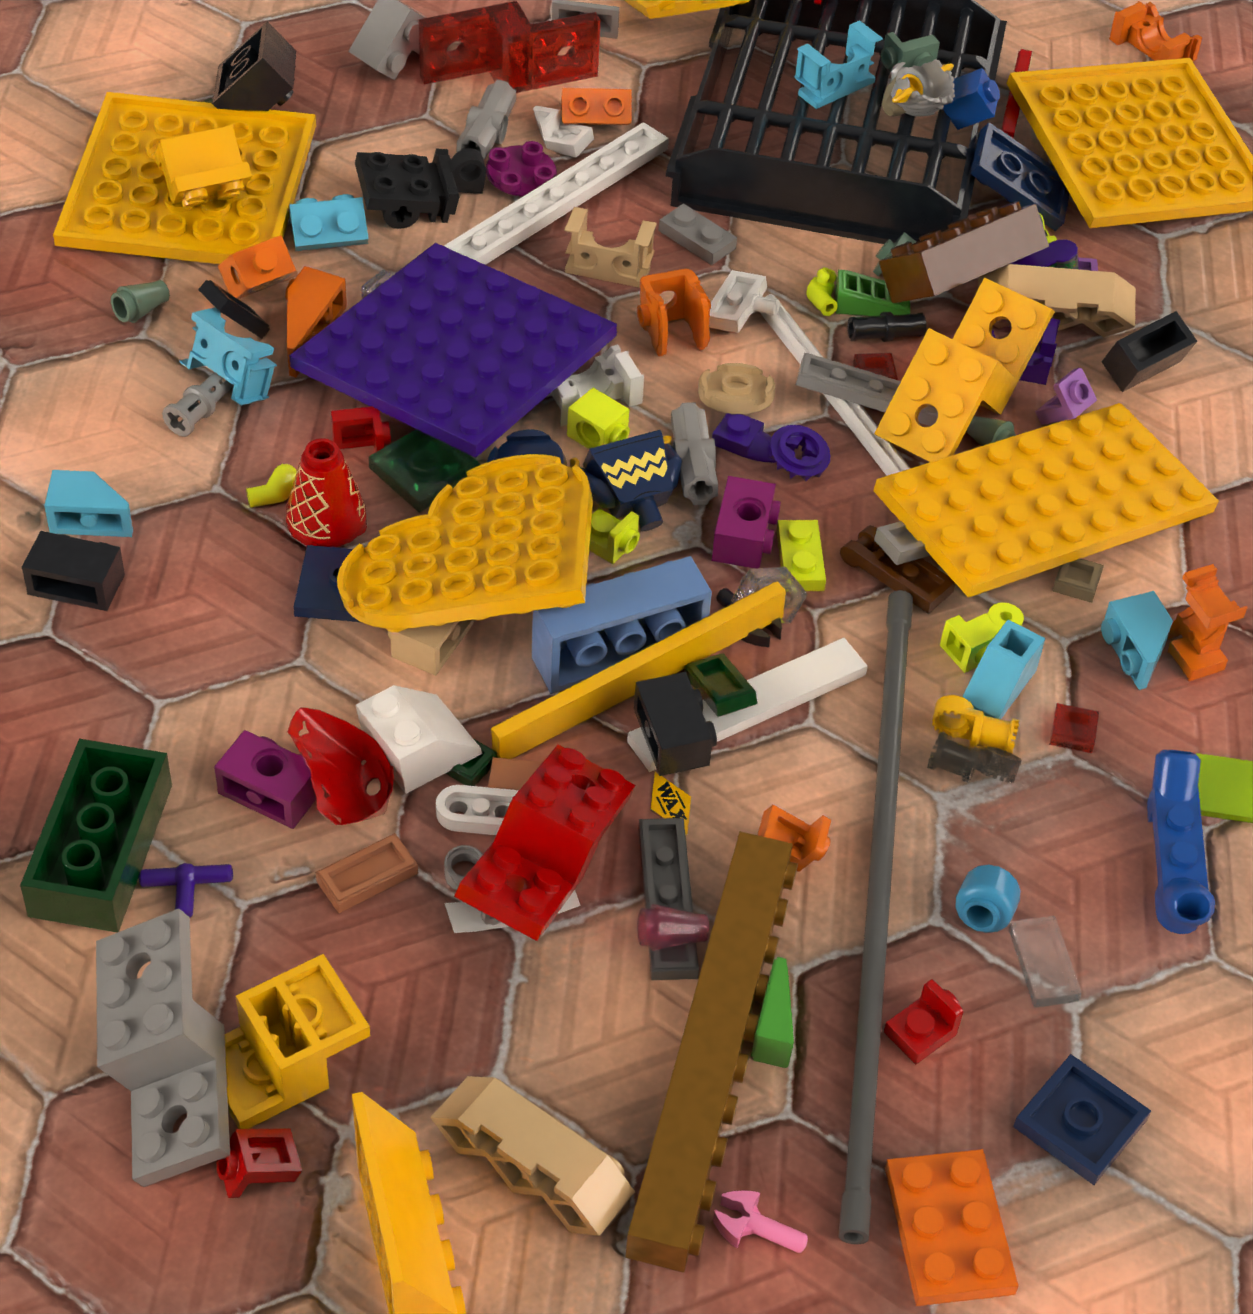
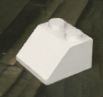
M393 685L356 704L361 730L378 742L390 765L394 766V779L405 794L451 771L453 766L457 764L462 765L482 754L480 746L436 694Z

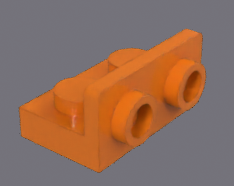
M562 88V123L577 125H630L632 121V89Z

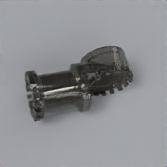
M940 732L933 746V749L937 751L931 752L927 768L935 770L937 767L961 776L962 781L968 784L975 770L980 771L982 774L986 773V776L992 775L994 779L997 776H1001L1000 781L1006 778L1005 782L1009 783L1010 781V783H1014L1022 759L1010 752L991 746L982 748L975 745L973 748L949 740L948 734Z

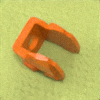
M690 269L646 275L640 279V305L637 306V317L640 326L645 331H648L652 346L658 356L667 354L668 321L685 319L693 332V339L699 351L704 350L710 341L711 302L702 286H700L701 281ZM664 291H673V299L669 303L664 304L660 294Z

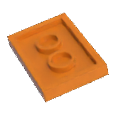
M984 1150L887 1159L885 1173L916 1306L1015 1295L1019 1285Z

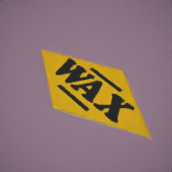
M655 772L651 810L664 819L684 818L685 834L687 835L691 796Z

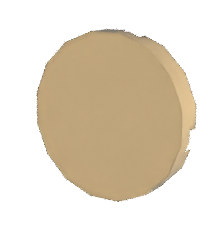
M725 363L717 366V371L710 373V369L702 373L698 383L699 399L706 406L716 411L729 414H750L762 411L771 405L775 397V383L770 375L769 377L763 376V370L756 366L743 363Z

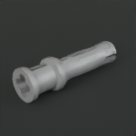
M214 372L201 385L188 387L183 393V398L176 404L171 403L164 408L162 415L165 424L175 434L184 437L188 436L193 432L194 425L201 418H208L214 413L216 402L233 389L234 385L227 380L220 384L219 382L223 377ZM181 416L183 420L179 422L177 419Z

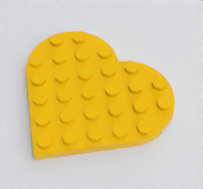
M543 454L510 456L472 468L466 472L467 477L461 479L453 489L451 485L447 484L436 495L429 507L428 514L415 516L386 526L379 530L380 536L372 539L365 548L359 543L347 555L337 576V587L345 609L352 617L364 624L385 628L389 632H401L408 628L430 625L442 626L451 622L472 619L484 620L493 616L513 613L526 614L534 610L555 607L568 608L575 604L585 603L593 497L585 472L577 465L569 467L561 464L560 457Z

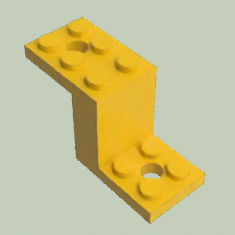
M984 277L953 339L928 328L874 434L928 462L954 455L979 405L999 415L1002 414L1054 314L1053 309ZM1001 319L1009 320L1012 326L1009 335L1003 339L994 338L992 335L993 325ZM929 406L935 407L938 412L937 421L930 427L920 426L918 416L921 410Z

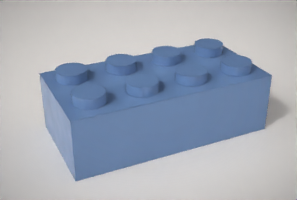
M691 556L675 561H667L661 565L641 571L629 572L623 576L596 584L586 585L585 603L575 604L568 608L555 607L533 611L532 659L550 694L565 690L709 616L712 591Z

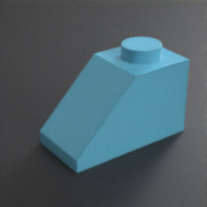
M52 470L44 504L50 533L132 537L133 527L129 503L95 472Z

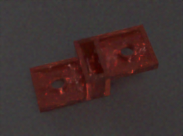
M517 1L419 19L420 78L425 85L489 72L494 82L496 80L507 81L516 90V93L598 77L601 20L596 12L530 24ZM461 41L457 49L447 50L453 42ZM572 46L565 55H558L564 47Z

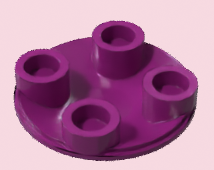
M528 141L523 146L496 147L490 150L486 164V175L491 184L500 191L510 195L525 196L557 175V169L553 160L543 152V146L540 143Z

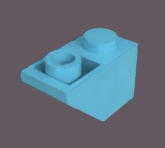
M1154 591L1109 602L1104 621L1101 624V632L1105 642L1109 645L1111 644L1120 659L1123 671L1126 675L1131 676L1139 690L1147 688L1173 623L1172 618Z
M1007 620L987 646L962 697L970 701L974 709L983 711L984 716L1002 719L1037 671L1045 638Z

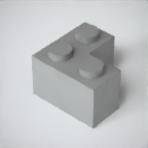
M377 0L348 52L380 73L395 80L398 73L405 66L412 50L430 60L435 51L440 47L447 30L399 0Z

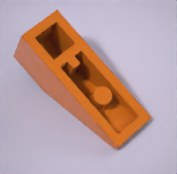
M307 266L302 268L295 279L292 278L289 281L285 291V298L287 300L289 376L295 378L300 372L291 368L289 355L340 317L347 307L345 278Z

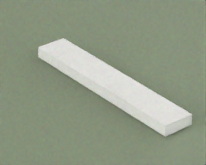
M842 638L747 680L756 691L758 704L717 717L703 699V715L706 721H712L718 742L865 676L868 666L848 641ZM641 727L628 732L627 742L649 772L656 770Z

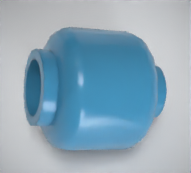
M989 864L977 866L970 870L963 880L956 895L955 908L959 918L972 929L985 933L998 932L1007 927L1012 920L1020 902L1021 889L1017 880L1005 869Z

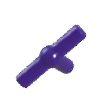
M183 863L177 867L142 869L139 872V883L143 888L176 886L175 910L180 909L189 918L193 916L196 884L224 883L233 880V868L230 864L194 866L191 863Z

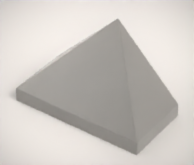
M553 0L552 31L617 39L620 7L568 0Z

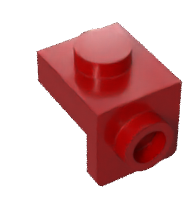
M370 406L331 411L333 442L337 444L339 449L374 446L377 461L385 460L384 445H391L390 426L388 421L381 422L378 409Z

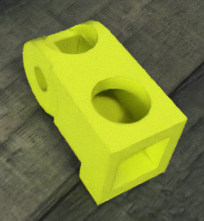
M1003 602L991 606L987 614L985 613L967 622L960 615L946 620L939 646L966 673L978 666L987 646L1005 622L1010 620L1022 626L1024 615L1015 605Z

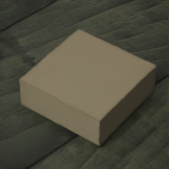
M1078 559L1061 565L1054 583L1053 592L1092 603L1104 565L1084 559Z

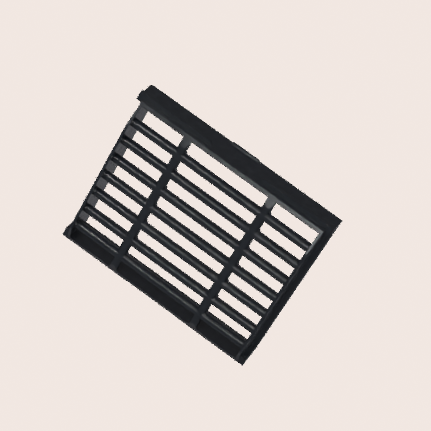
M750 0L744 4L720 8L709 40V47L712 51L696 96L690 97L666 170V177L673 178L671 206L679 207L684 203L695 211L885 244L889 239L895 243L904 232L916 242H919V237L936 230H941L942 232L949 229V224L968 217L975 177L970 173L979 138V123L973 124L969 148L961 144L946 142L951 120L943 109L938 110L932 139L911 136L915 116L906 113L901 115L897 133L876 130L882 100L890 75V70L885 68L881 60L885 35L894 32L901 42L934 35L940 42L937 60L941 64L951 63L954 65L951 70V76L954 79L960 77L961 71L964 68L975 70L983 68L990 80L995 81L1007 21L1000 20V18L974 0H822L821 5L815 4L814 0ZM859 20L883 38V40L875 43L874 52L879 53L880 58L862 127L841 124L848 95L832 102L827 121L807 118L810 104L799 95L792 115L772 111L792 41L796 39L812 41V47L822 55H824L825 48L829 45L841 46L846 49L849 25ZM733 28L745 30L723 103L710 101ZM763 33L777 35L779 40L758 109L738 106L737 103L758 36ZM846 54L844 56L843 64L847 63L848 56ZM705 115L717 116L718 120L709 148L694 152ZM736 120L752 122L753 124L745 152L724 149L731 122ZM770 126L787 129L780 158L759 155L766 128ZM805 132L820 134L823 137L816 164L794 161L801 135ZM840 138L855 140L858 143L851 171L830 167L836 141ZM875 144L889 146L893 149L887 177L865 173L871 147ZM910 150L927 153L928 155L922 183L901 180L906 155ZM945 157L966 160L957 204L936 190L942 159Z

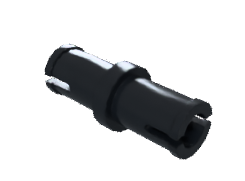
M881 312L880 316L850 317L847 326L848 336L851 338V341L881 338L883 342L893 341L894 337H922L926 333V318L922 312L903 315Z

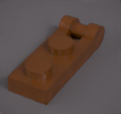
M867 526L858 534V540H851L840 549L841 558L846 564L851 567L859 566L894 591L902 590L910 593L913 597V604L928 614L954 592L955 582L923 558L896 565L874 541L877 528L874 526Z

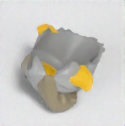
M936 59L932 62L924 63L922 66H912L910 68L903 67L905 62L897 63L892 68V81L885 90L882 107L889 116H900L904 113L915 117L934 115L936 111L942 110L944 105L952 103L955 97L953 89L955 85L953 83L954 77L951 76V70L954 65L951 63L942 65Z

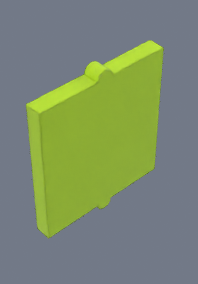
M1196 753L1201 759L1198 783L1201 816L1253 823V761Z

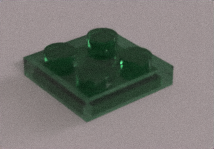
M418 429L369 456V468L419 513L430 507L436 495L447 484L451 485L453 489L461 479L467 477V471L481 465L471 455Z

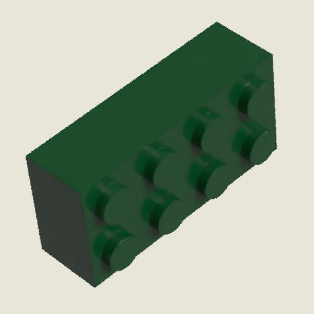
M79 738L20 884L28 917L119 932L137 884L139 872L142 870L172 788L167 753Z

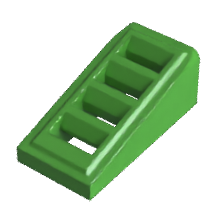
M838 269L835 287V301L838 304L836 314L880 316L881 312H891L893 315L910 314V301L892 303L884 280Z
M777 957L772 965L751 1057H753L754 1061L787 1068L794 1044L787 960Z

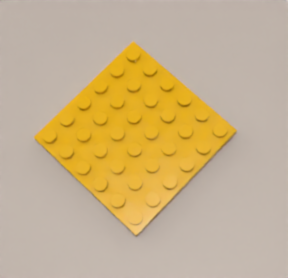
M1191 58L1010 73L1006 83L1089 228L1253 211V155Z
M107 92L54 230L53 239L55 246L221 264L235 252L282 235L283 238L289 220V204L294 203L315 132L316 114L271 109L269 111L217 109L212 103ZM232 125L242 163L248 162L252 175L245 188L240 190V196L226 200H219L218 195L204 198L205 203L189 208H183L182 203L172 205L163 168L157 167L154 155L159 141Z

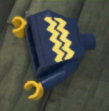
M661 430L590 448L583 463L584 468H580L588 478L593 501L602 508L608 509L611 515L616 518L627 516L631 511L638 514L640 530L649 531L663 523L658 507L667 503L672 491L677 487L682 459L671 446V436L663 437ZM578 458L570 459V467L574 465L580 467Z

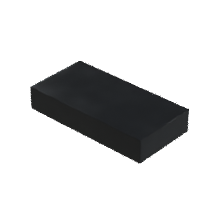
M206 280L198 289L221 313L261 339L270 330L269 325L250 306L213 281Z

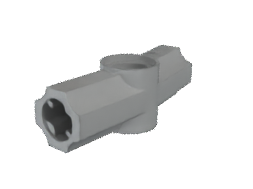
M496 80L495 83L488 85L478 107L472 106L470 108L465 130L457 140L456 152L471 148L479 151L483 159H485L494 143H503L507 132L508 117L516 102V90L507 81Z
M682 403L680 407L672 410L671 425L674 439L672 447L682 459L680 481L683 495L689 498L693 505H707L709 500L718 496V480L715 471L714 438L709 439L705 409L699 408L696 403Z

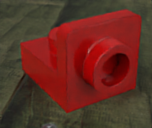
M931 979L923 985L921 997L886 1022L884 1033L916 1065L957 1035L963 1009L953 993L947 989H942Z
M291 1128L236 1129L229 1139L230 1156L217 1160V1173L219 1178L224 1180L228 1198H239L249 1183L295 1182L302 1172Z

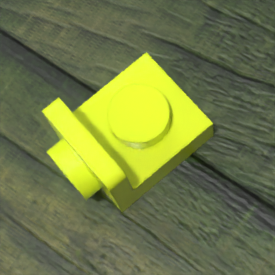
M598 508L592 514L589 551L611 564H614L623 554L631 553L640 538V533L638 532L639 515L631 511L624 519L619 520Z

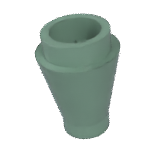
M162 280L121 286L111 296L113 312L120 321L135 323L160 304L167 302L170 298L169 289Z

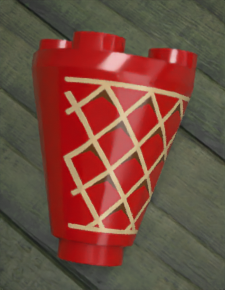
M325 438L312 440L306 445L301 455L286 506V526L292 537L304 545L337 548L352 542L355 538L365 533L367 529L366 505L346 460L337 444Z

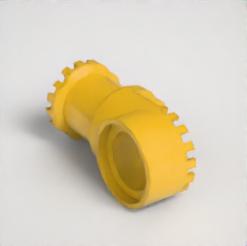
M946 695L939 698L935 704L932 726H934L935 731L939 729V734L945 732L946 737L952 736V738L958 737L970 740L969 747L976 748L980 745L1003 750L1005 755L1012 756L1015 742L1011 741V739L1016 740V736L1012 734L1017 735L1020 720L1012 718L1011 721L984 716V712L974 709L971 702L957 695ZM952 712L955 716L959 714L960 718H951L944 715V713L950 715Z

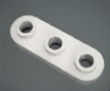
M468 785L449 786L443 789L437 796V820L444 828L451 831L497 835L504 819L497 817L505 816L512 798L519 790ZM460 811V812H463L464 814H456V813H454V812Z

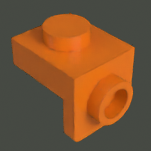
M771 805L763 812L757 835L792 843L790 862L798 863L797 871L800 872L814 860H821L826 854L831 842L830 837H828L831 819L822 815L809 825L779 807Z

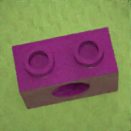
M728 476L714 534L712 561L760 569L763 553L771 554L775 530L768 529L769 524L777 525L781 501L774 500L776 484Z
M244 730L214 766L218 794L291 829L295 828L316 801V795L311 782V772L302 754H296L278 746L276 742L268 737H259Z

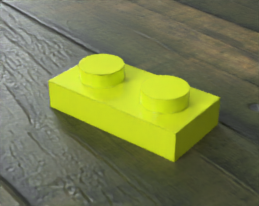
M778 520L776 533L783 588L786 591H825L826 575L818 520Z

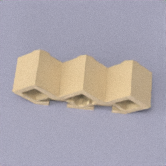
M1008 264L978 277V289L985 277L1052 308L1054 311L1052 319L1060 320L1058 331L1083 323L1104 338L1135 327L1136 288L1115 272ZM1001 319L994 326L1000 329L1011 325V322Z
M467 1076L431 1116L432 1121L458 1154L486 1156L513 1193L542 1196L571 1233L600 1236L635 1193V1190L624 1177V1168L615 1158L597 1148L562 1124L558 1119L549 1115L495 1077Z

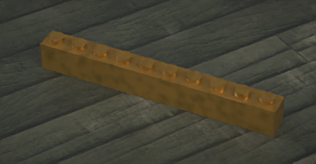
M739 831L629 1227L625 1258L684 1273L689 1254L699 1256L705 1226L697 1224L700 1210L710 1212L717 1182L708 1180L712 1166L721 1168L728 1138L720 1136L723 1123L732 1125L739 1096L731 1094L733 1082L743 1083L749 1055L741 1053L744 1041L751 1043L754 1041L759 1015L752 1013L754 1001L759 1003L764 1001L769 975L762 974L764 963L773 965L779 937L771 935L774 925L783 927L789 901L782 899L781 896L784 888L792 890L798 863L790 862L792 843Z

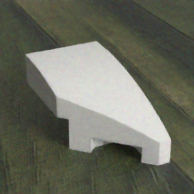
M541 106L533 108L537 125L547 149L576 158L594 140L592 127L563 124L560 110Z

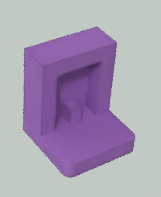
M1073 369L1055 383L1054 390L1057 395L1035 412L1041 425L1075 419L1096 402L1097 398L1083 369Z

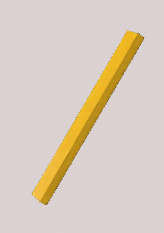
M778 581L773 582L491 728L492 749L497 752L498 758L513 759L634 696L636 682L676 674L684 670L687 664L705 659L747 637L749 632L772 624L773 620L779 617L781 619L784 616L786 590Z

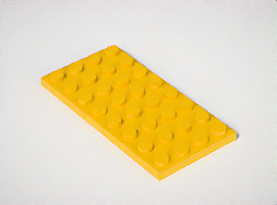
M1121 403L1079 415L1075 419L1060 421L878 478L873 489L875 494L899 521L906 525L907 530L917 541L921 540L925 544V550L968 598L1213 513L1219 502Z

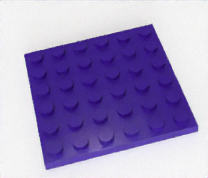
M434 243L290 354V366L292 369L368 406H372L476 458L617 336V323L445 246Z

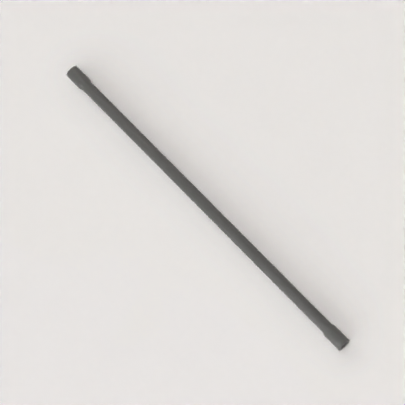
M902 590L894 591L889 595L886 626L888 635L845 1191L841 1199L839 1225L840 1240L849 1244L866 1243L869 1240L872 1202L870 1180L908 636L911 629L913 609L912 595Z

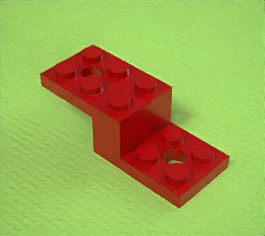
M557 744L512 798L494 842L462 879L454 897L538 941L583 879L603 834L626 805L636 785L625 780L619 772L612 769H604L587 760L581 752L572 748H564Z

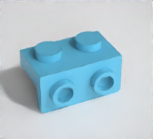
M343 194L335 196L329 201L317 202L315 198H304L296 201V204H289V219L292 225L295 251L368 244L369 238L363 197L354 198L352 195Z

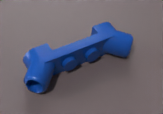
M1161 750L1155 755L1152 789L1147 800L1148 822H1153L1158 886L1154 894L1157 919L1164 928L1173 933L1188 934L1195 931L1199 925L1208 922L1215 910L1214 896L1208 889L1198 789L1201 759L1192 752Z

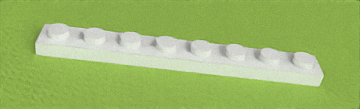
M643 122L444 246L486 265L567 214L574 207H578L668 150L669 138Z

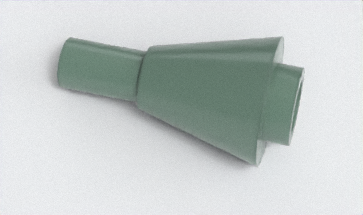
M978 416L973 417L966 430L967 434L981 446L1016 436L1012 422Z

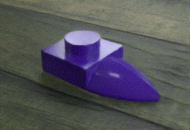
M726 413L712 433L715 446L755 461L777 462L769 458L771 449L769 442L772 436L763 431L764 423L742 414Z

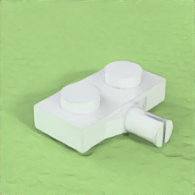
M732 270L711 301L709 327L739 333L748 317L756 311L776 315L780 306L779 300L762 297L767 289L766 276Z

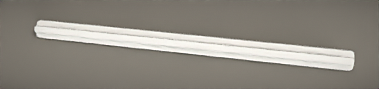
M769 294L765 297L770 299H777L772 294ZM781 303L776 315L760 312L799 364H801L804 352L823 357ZM824 394L886 476L910 469L890 442L874 434L878 426L861 405Z

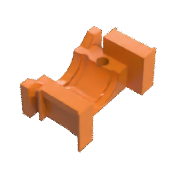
M1138 1L1130 7L1115 12L1109 40L1116 45L1127 41L1154 61L1191 58L1192 61L1197 60L1202 37L1198 34L1189 36L1185 32L1174 38L1169 37L1164 28V18L1159 15L1156 6L1152 2L1144 5Z
M1214 564L1184 573L1182 579L1187 584L1186 589L1188 590L1185 600L1190 607L1177 614L1168 635V639L1179 635L1183 637L1171 641L1167 652L1172 655L1188 677L1189 682L1225 670L1228 659L1220 649L1229 622L1244 618L1248 608L1247 606L1240 608L1234 600L1230 601L1218 586L1217 568Z

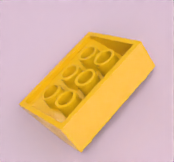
M363 1092L352 1094L357 1166L388 1313L466 1314L461 1286L451 1287L448 1271L455 1270L450 1240L440 1241L437 1225L444 1224L441 1199L439 1194L430 1195L427 1185L428 1180L434 1179L429 1150L420 1151L416 1133Z

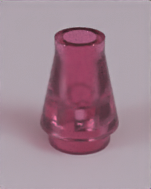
M652 904L650 908L640 909L637 922L638 941L641 946H650L652 951L694 942H706L709 934L708 917L706 914H695Z

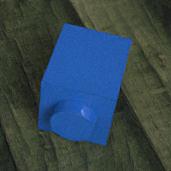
M983 68L954 79L953 83L955 85L953 89L955 97L952 103L944 105L943 110L950 117L957 130L995 117L997 103L1000 99V91L997 83L994 80H990Z

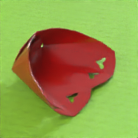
M300 707L291 719L287 732L293 739L299 752L305 758L310 769L311 782L316 795L317 810L335 825L361 822L384 815L392 793L394 766L390 765L378 742L366 732L345 720L321 710ZM303 721H305L309 733L299 736L300 730L303 729ZM363 760H366L367 762L364 765H362L361 762ZM378 778L380 790L377 794L370 796L366 792L367 786L373 779ZM322 786L324 787L325 791L329 794V796L326 798L324 797L325 792L322 789Z

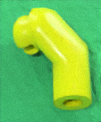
M825 267L819 269L817 277L810 281L806 295L808 300L824 316H830L838 307L837 302L831 297L835 289L834 282L837 279L835 271Z
M281 464L274 469L266 485L246 488L249 507L253 508L286 501L290 496L297 470L292 465Z

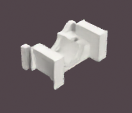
M617 344L611 346L602 355L595 357L589 369L567 378L547 397L553 396L561 409L560 426L562 427L567 425L568 407L593 387L614 400L623 398L629 407L642 404L644 374L640 373L632 361L629 351L621 352V348Z

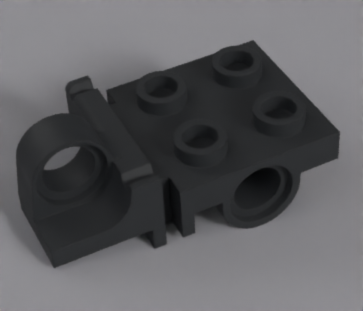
M436 148L432 163L428 162L426 156L415 154L395 155L381 152H357L355 167L367 210H381L386 224L396 229L410 227L418 220L420 213H428L430 222H436L437 216H440L442 223H448L449 215H455L460 198L458 192L482 194L485 185L486 166L483 157L479 151L471 148L458 151L452 159L448 155V149Z

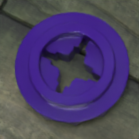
M801 425L783 426L773 434L769 442L771 448L769 458L777 461V470L785 469L789 471L790 479L796 475L801 476L805 481L812 476L820 477L830 463V449L826 441L817 432ZM799 445L802 446V459L800 460L796 459L794 452L795 449H798Z

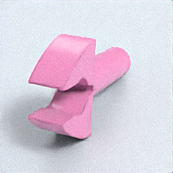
M732 1191L722 1194L720 1205L742 1214V1217L735 1219L714 1210L713 1222L716 1228L734 1247L738 1248L743 1236L755 1234L797 1253H801L805 1249L808 1242L807 1234L760 1214L757 1208L760 1197L759 1192Z

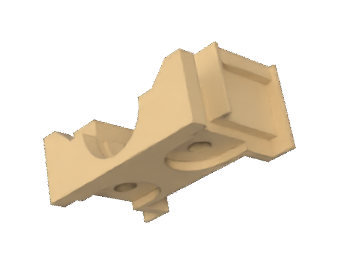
M574 207L565 227L566 232L572 233L565 254H570L565 266V273L640 288V279L649 274L650 263L655 252L653 250V242L657 223L643 220L636 240L629 239L623 246L607 248L597 244L594 241L593 232L587 231L588 209Z

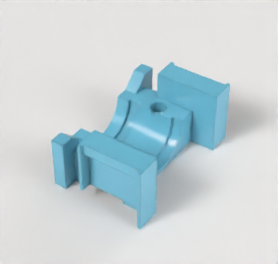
M860 20L850 24L845 52L848 58L847 63L844 64L831 63L830 60L808 43L798 47L794 78L804 85V87L799 89L798 95L815 109H818L875 83V76L869 72V66L874 64L870 59L874 55L875 43L883 40V38Z
M215 307L192 312L191 320L197 323L192 328L196 331L193 348L190 351L189 358L180 360L179 363L188 369L207 366L234 385L231 399L241 406L269 398L267 395L274 368L277 364L266 356L273 355L274 347L267 343L255 341L251 337L241 338L225 332L226 320L221 318V312Z

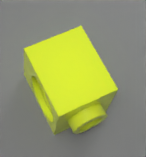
M594 387L568 407L567 436L588 449L627 439L629 436V408Z

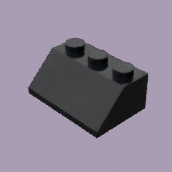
M268 21L265 22L218 66L212 104L217 109L269 111L276 103L279 106L283 105L294 93L292 89L295 80L297 51Z

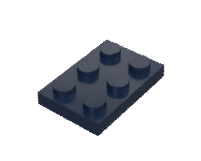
M988 122L980 130L970 174L976 177L981 184L989 186L1004 196L1009 203L1019 201L1021 207L1036 204L1038 212L1043 216L1044 224L1056 231L1065 222L1070 195L1053 165Z

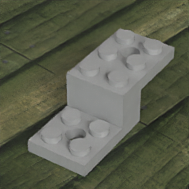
M176 909L96 941L97 1067L131 1091L132 1180L146 1187L230 1156L224 1024L192 999L189 916L180 909ZM151 961L143 971L142 977L137 979V974L141 967ZM187 1113V1118L182 1122L179 1130L173 1133V1126L176 1120L181 1115Z

